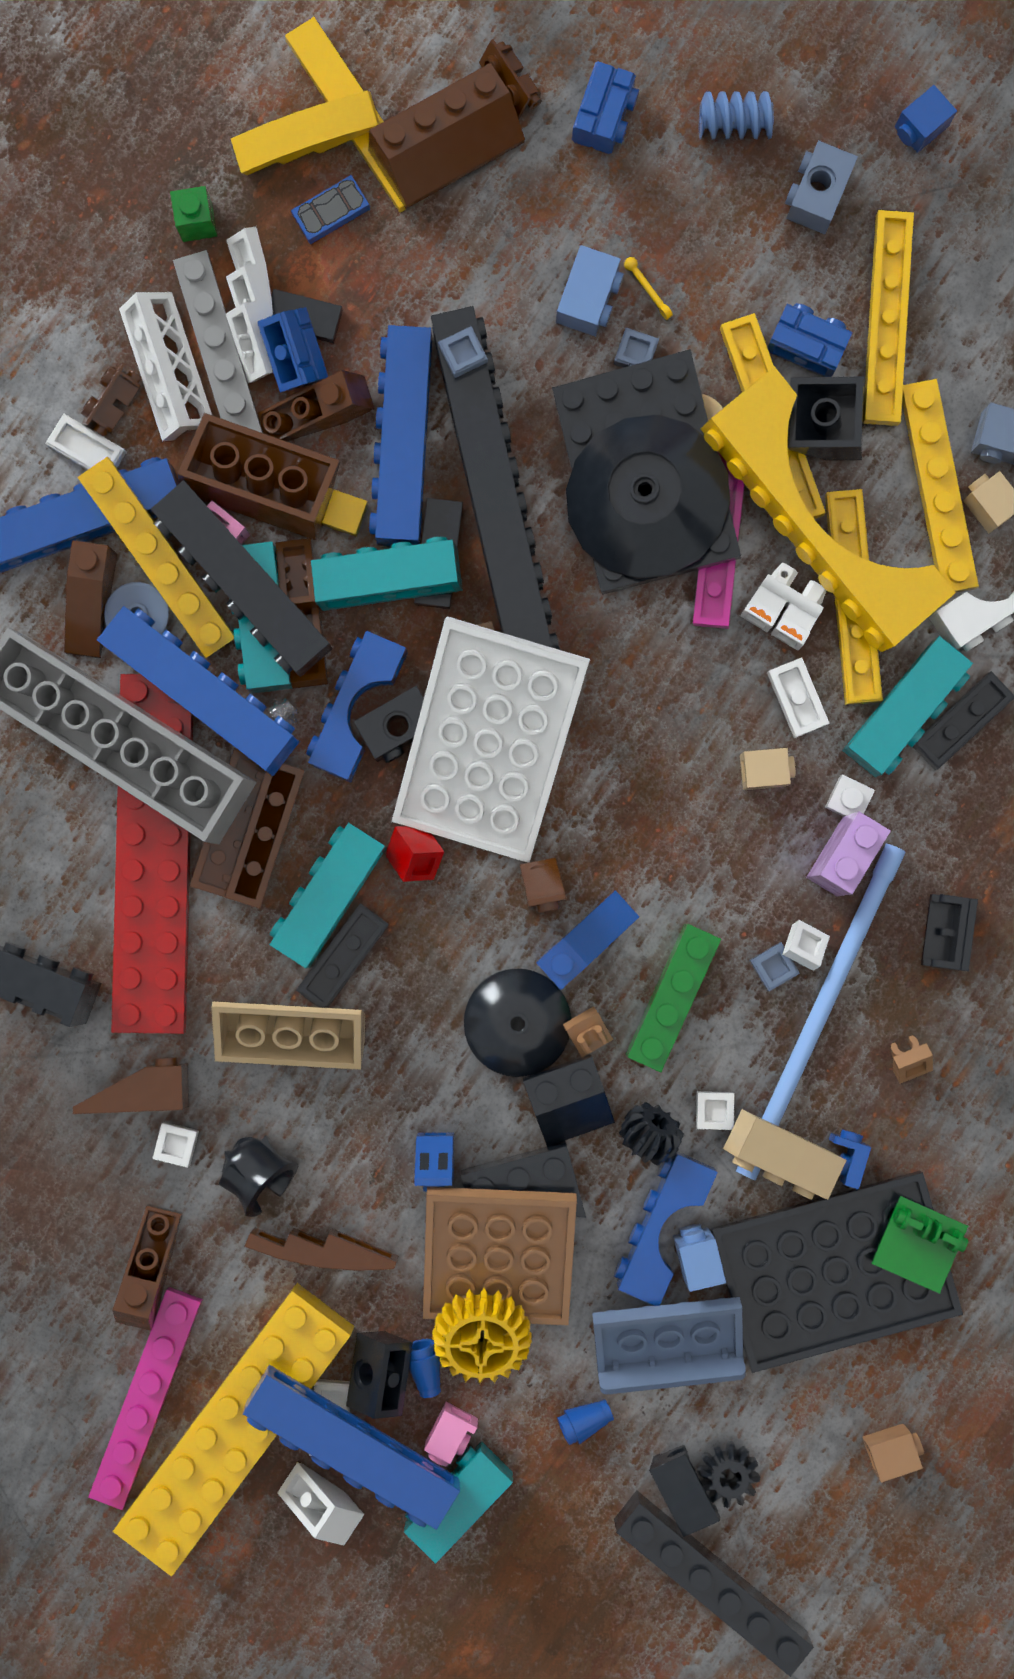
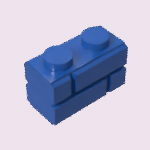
M599 61L595 62L573 126L572 140L574 143L593 147L595 150L607 154L612 153L615 142L622 144L628 127V122L623 121L626 110H634L639 95V89L634 88L636 78L634 73L620 68L615 69L613 66Z
M796 303L792 306L787 304L767 347L769 353L821 376L832 377L852 332L846 330V325L838 319L827 318V320L814 316V311L806 305Z
M306 307L284 311L257 321L280 393L304 387L328 377Z

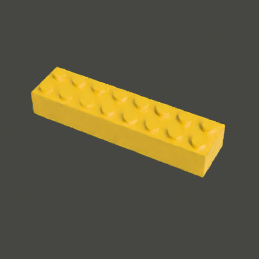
M296 1283L112 1532L172 1577L277 1436V1434L268 1429L266 1431L256 1429L248 1423L247 1416L243 1415L246 1401L269 1364L312 1389L347 1342L355 1326L300 1284Z

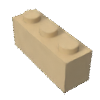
M743 1109L723 1148L735 1156L732 1161L734 1164L750 1172L753 1171L755 1166L765 1171L762 1176L780 1186H783L785 1180L795 1184L792 1189L794 1192L811 1200L815 1194L827 1200L829 1199L847 1161L837 1154Z

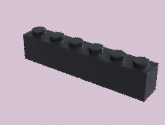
M184 480L151 508L152 512L158 517L153 524L167 539L173 535L182 544L177 551L191 566L197 562L206 571L201 578L215 593L220 589L224 591L230 598L226 606L239 620L244 616L249 619L254 625L250 630L251 634L263 647L269 643L279 653L274 659L287 674L294 670L299 677H302L333 649L330 643Z
M636 1490L614 1518L617 1534L790 1677L814 1648L807 1630L691 1534L683 1537L676 1522L639 1491Z

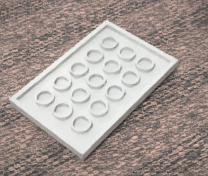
M446 617L392 822L529 863L590 659Z

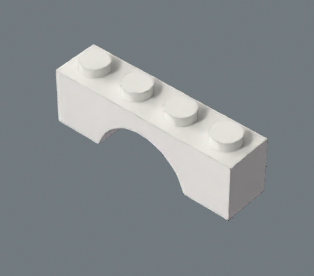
M1014 591L1008 599L996 602L980 600L965 592L928 618L945 641L955 649L963 647L965 652L984 641L981 634L992 627L996 633L1014 621L1011 616L1014 613Z

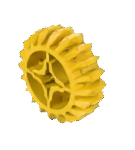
M483 1288L480 1295H474L469 1289L466 1293V1298L455 1294L452 1304L444 1303L442 1313H438L435 1318L432 1340H434L435 1355L440 1357L442 1367H450L452 1376L462 1373L465 1383L471 1377H474L479 1384L482 1383L484 1378H490L495 1384L498 1375L501 1374L509 1378L511 1369L520 1370L522 1360H526L529 1354L532 1333L530 1332V1321L525 1316L522 1305L515 1306L512 1296L502 1300V1294L499 1290L492 1296L488 1295L486 1289ZM483 1330V1342H480L481 1331Z

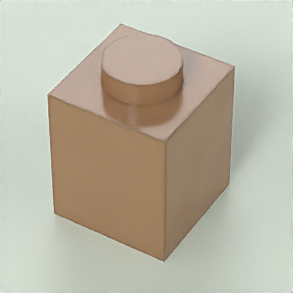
M903 1423L862 1437L873 1471L881 1483L923 1469L919 1456L924 1455L921 1441L917 1433L911 1434Z

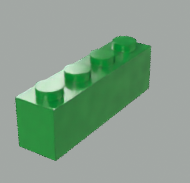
M690 924L683 925L625 1053L628 1058L660 1073L662 1072L720 944L721 938Z

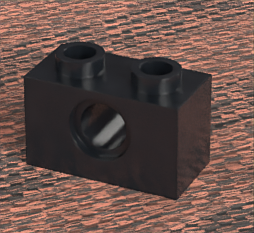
M417 686L353 721L377 762L383 759L386 763L392 762L405 753L402 748L413 742L424 700ZM398 718L406 720L409 726L404 735L396 737L389 733V725L393 720Z
M386 1331L357 1333L346 1407L373 1419L402 1416L413 1342Z

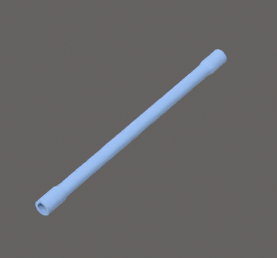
M887 843L885 844L873 870V877L762 1119L779 1126L884 894L906 853L904 850ZM738 1166L736 1172L756 1180L761 1169L755 1166L753 1171L750 1172Z

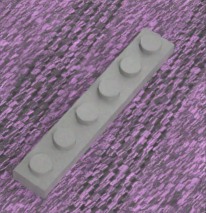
M207 250L173 260L220 418L263 433Z

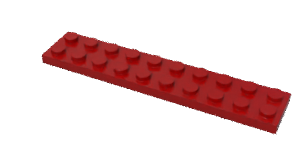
M120 674L121 696L193 741V714L141 674ZM119 786L117 789L111 1033L184 1034L186 1033L191 833Z

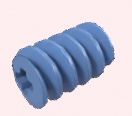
M706 91L699 109L700 140L705 129H709L712 140L716 139L719 129H723L725 139H730L733 129H737L740 139H744L747 129H751L754 139H758L761 129H765L768 139H771L774 111L769 93L763 91L757 102L754 92L748 91L743 102L740 92L734 91L730 102H728L726 93L720 91L714 102L712 93Z

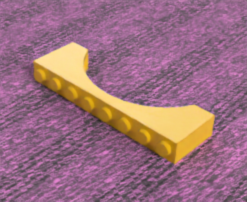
M774 366L714 415L701 428V431L704 433L705 441L727 461L730 473L735 478L742 480L750 490L752 500L759 507L764 508L773 518L776 530L783 536H787L794 544L798 557L804 563L810 564L819 575L818 580L822 587L828 592L833 593L840 601L844 614L849 619L856 621L864 631L865 640L872 647L883 652L895 647L956 592L934 565L920 568H897L868 561L838 544L819 526L807 510L798 493L789 464L787 445L788 425L797 394Z

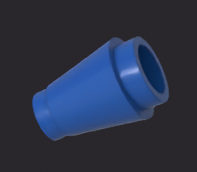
M421 1339L414 1341L409 1370L419 1395L422 1398L437 1396L441 1392L440 1357L435 1355L434 1340Z
M605 1399L600 1402L597 1401L566 1409L563 1415L557 1417L560 1429L568 1445L576 1442L580 1445L614 1420L611 1409Z

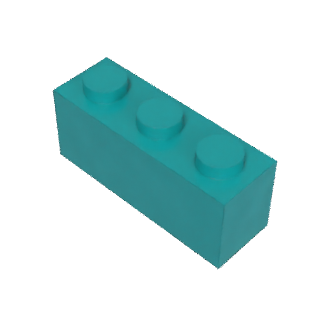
M482 1441L475 1449L471 1446L466 1448L463 1455L459 1456L456 1460L458 1466L452 1474L459 1478L460 1493L437 1530L429 1525L421 1527L408 1518L407 1512L405 1514L407 1520L404 1533L435 1564L513 1483V1472Z

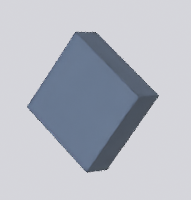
M472 326L438 342L454 378L488 363L485 352Z
M625 328L614 364L624 368L653 360L659 338Z
M782 942L749 960L768 992L800 974L792 959L782 955L785 948Z

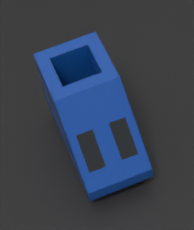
M454 1132L418 1133L416 1136L415 1186H423L424 1192H427V1187L452 1186L454 1179Z

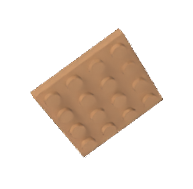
M427 1187L423 1319H435L438 1313H442V1307L445 1302L452 1304L455 1294L466 1298V1293L469 1289L474 1295H480L483 1288H485L488 1295L492 1296L499 1290L502 1294V1300L512 1296L515 1306L522 1305L525 1316L528 1317L530 1324L569 1325L577 1205L576 1193Z

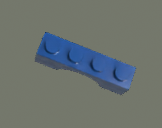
M369 631L365 632L363 639L357 637L350 652V657L354 659L349 671L343 670L335 686V690L339 691L334 704H327L321 717V722L325 724L319 737L313 736L308 746L306 755L310 756L308 763L311 766L350 783L352 782L365 752V749L355 739L351 729L352 709L359 697L366 691L377 686L395 684L408 654L406 647Z
M677 1152L668 1162L661 1163L657 1175L662 1178L657 1191L650 1190L643 1206V1210L647 1211L642 1225L639 1223L635 1224L628 1241L629 1244L633 1245L627 1258L623 1256L620 1258L615 1269L614 1277L618 1278V1290L651 1305L660 1306L673 1277L671 1267L663 1260L659 1252L658 1241L661 1228L667 1218L677 1210L689 1206L704 1205L718 1173L714 1167L680 1152Z

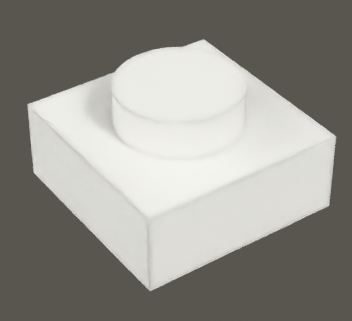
M842 774L825 808L843 817L858 811L864 814L875 790Z
M798 920L792 924L782 955L814 971L821 966L830 936Z
M697 1091L696 1128L732 1130L734 1127V1093Z
M163 1122L160 1127L153 1159L188 1168L191 1165L199 1130Z

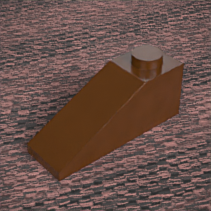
M72 540L66 583L64 653L101 658L103 645L97 639L106 628L104 610L107 600L111 595L117 553L108 545Z
M177 1057L155 1058V1065L144 1067L73 1106V1114L184 1110L189 1107L188 1063L177 1064Z

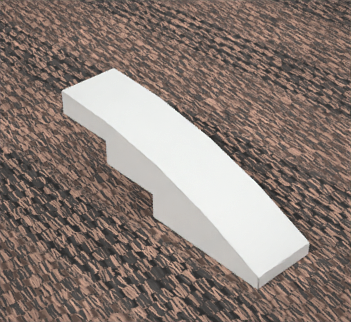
M256 227L244 228L226 240L236 271L226 276L236 307L226 313V317L248 383L255 382L272 373V366L257 323L259 320L272 316L273 310L266 262Z

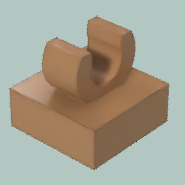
M594 1006L563 1024L582 1058L613 1040Z
M913 1035L909 1036L911 1050L902 1052L898 1049L895 1042L891 1044L893 1072L899 1084L933 1071V1054L927 1043L919 1046L917 1038Z

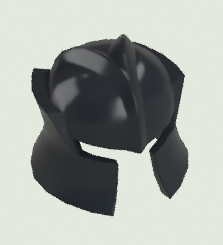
M267 1135L262 1140L245 1137L238 1140L232 1150L224 1152L225 1161L219 1185L236 1195L243 1206L245 1216L255 1217L262 1213L257 1198L265 1187L281 1197L291 1183L299 1166L297 1163L281 1157Z

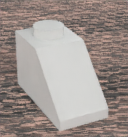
M299 1462L296 1463L278 1491L279 1496L315 1539L344 1546L364 1516V1513L343 1490Z

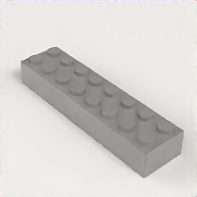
M7 628L1 637L0 710L202 841L220 844L256 785V781L29 636Z

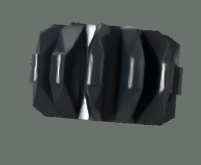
M644 1102L641 1106L635 1105L627 1113L619 1132L621 1137L624 1138L622 1145L632 1150V1156L638 1155L644 1163L650 1160L657 1166L662 1162H668L670 1158L675 1156L679 1150L678 1147L682 1142L684 1133L679 1129L680 1122L670 1117L671 1112L666 1113L661 1109L660 1105L653 1107L647 1102Z
M728 1441L726 1451H722L720 1445L715 1443L713 1445L715 1455L712 1456L704 1452L702 1459L706 1465L697 1467L698 1475L703 1478L701 1483L705 1491H709L708 1496L712 1503L722 1497L723 1506L728 1508L731 1505V1499L736 1498L737 1503L743 1506L745 1502L742 1494L746 1493L749 1496H755L756 1491L751 1484L760 1482L761 1477L759 1473L754 1471L758 1466V1462L755 1457L748 1458L749 1451L745 1446L736 1451L734 1442ZM730 1469L734 1477L727 1480L723 1471Z

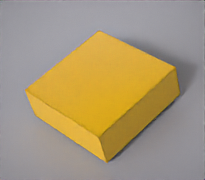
M333 490L322 524L357 537L368 501Z

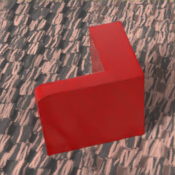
M397 826L394 828L385 855L403 882L434 880L444 855V850L431 833L408 826Z

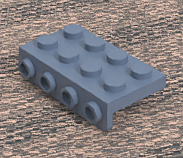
M740 1297L592 1313L600 1391L603 1394L742 1380L746 1376L743 1359V1323Z

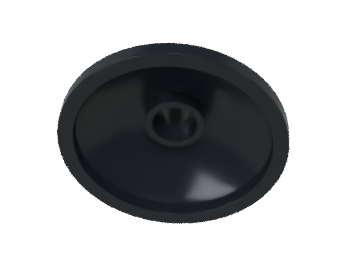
M508 969L486 978L474 990L468 1000L464 1013V1032L471 1051L487 1068L506 1076H530L551 1066L563 1053L570 1037L563 1024L571 1020V1012L564 994L549 978L528 969ZM521 1017L525 1021V1026L522 1030L516 1031L511 1027L510 1023L513 1018Z

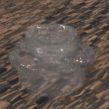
M273 698V704L266 709L273 720L279 715L290 725L293 723L297 725L298 720L295 716L299 711L286 698H283L280 702Z

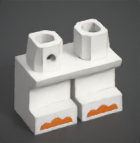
M781 563L772 575L768 574L740 616L768 632L785 606L786 609L771 635L798 651L804 645L814 623L824 608L821 604L827 590L819 583L810 580L802 594L797 592L790 585L798 572L789 565Z

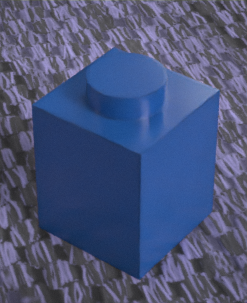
M933 85L901 112L895 125L897 134L905 145L912 146L918 153L950 126L957 110L938 88Z

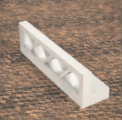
M136 292L119 310L162 441H172L186 430H197L203 414L212 415L172 292ZM152 304H163L167 315L166 321L155 314ZM165 334L176 342L177 354L165 346L163 340ZM175 368H178L187 376L189 382L187 388L176 380ZM187 401L198 409L199 419H189L185 407Z

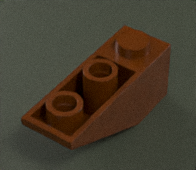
M341 370L258 412L257 415L264 434L287 442L345 424L375 408L365 376Z
M556 858L521 864L520 871L528 908L535 907L537 913L559 909V902L564 901L566 895Z
M146 1206L112 1310L117 1323L152 1330L162 1298L181 1214Z

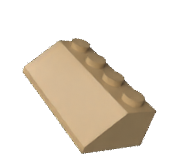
M212 1002L215 1061L361 1070L365 1043V1013L362 1010Z

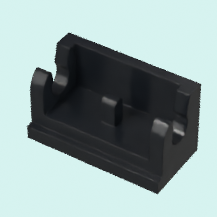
M930 894L921 965L969 971L978 899Z
M684 1445L653 1456L649 1471L683 1537L720 1521L718 1510L706 1493L689 1460L688 1451Z

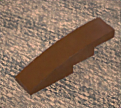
M311 539L275 542L280 589L323 636L320 607L315 603L311 567V560H314ZM324 656L302 677H299L294 670L290 672L292 688L328 684L326 657Z
M255 1227L250 1232L244 1246L281 1260L319 1268L353 1271L394 1269L399 1257L333 1228L327 1240L324 1241L296 1228H293L287 1240H284Z

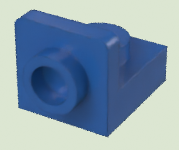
M842 1129L841 1135L831 1133L829 1137L831 1142L848 1147L847 1154L842 1153L840 1157L847 1161L840 1173L839 1181L846 1186L859 1189L871 1147L862 1142V1135Z

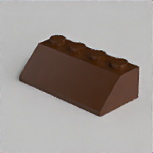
M489 63L369 130L368 151L407 209L523 144L525 137L511 94L492 64Z
M204 413L177 475L179 483L184 480L202 501L208 503L214 501L222 508L316 540L331 499L340 460Z

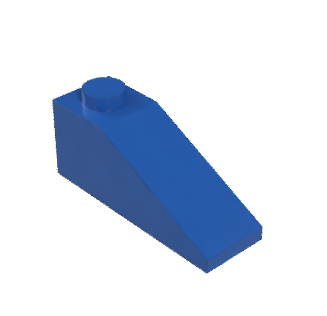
M615 890L536 963L557 987L562 990L634 923L639 916Z

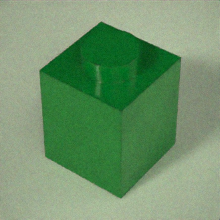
M206 186L170 191L175 226L183 242L218 237L213 205Z

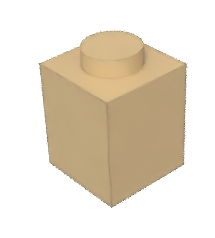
M1000 471L991 478L985 473L968 486L971 493L963 502L988 534L1014 515V488Z
M788 748L745 751L740 754L743 790L786 787L791 784L790 778H795V761L793 756L788 757Z

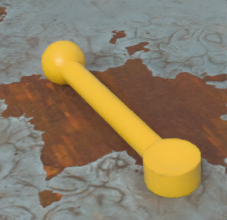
M634 257L627 258L624 262L625 269L633 272L659 308L662 317L665 320L673 316L671 309L663 303L638 269L637 260Z

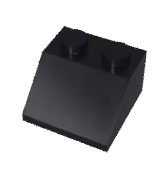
M864 376L791 378L790 386L796 392L797 397L789 419L788 450L822 460H862Z
M591 1054L523 1078V1083L547 1147L615 1123Z

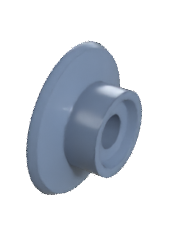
M131 582L120 586L110 595L104 610L106 626L109 625L120 609L125 606L133 613L138 608L143 610L144 613L156 621L152 628L160 634L163 633L169 617L168 605L155 587L142 582Z

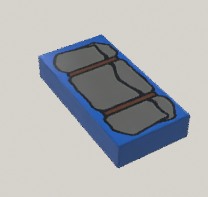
M350 175L292 209L291 213L311 245L370 210V205L354 178Z

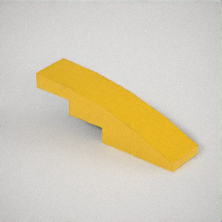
M367 90L325 102L263 124L231 138V142L241 173L250 175L277 162L284 165L313 151L319 154L368 133L371 128L379 125L380 122L371 92Z

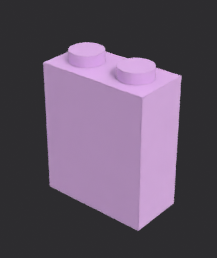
M859 811L842 817L806 878L835 896L852 895L891 830Z

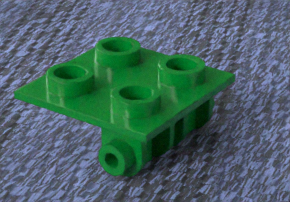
M900 1196L872 1264L940 1294L957 1252H964L967 1247L968 1238H965L964 1235L968 1225Z

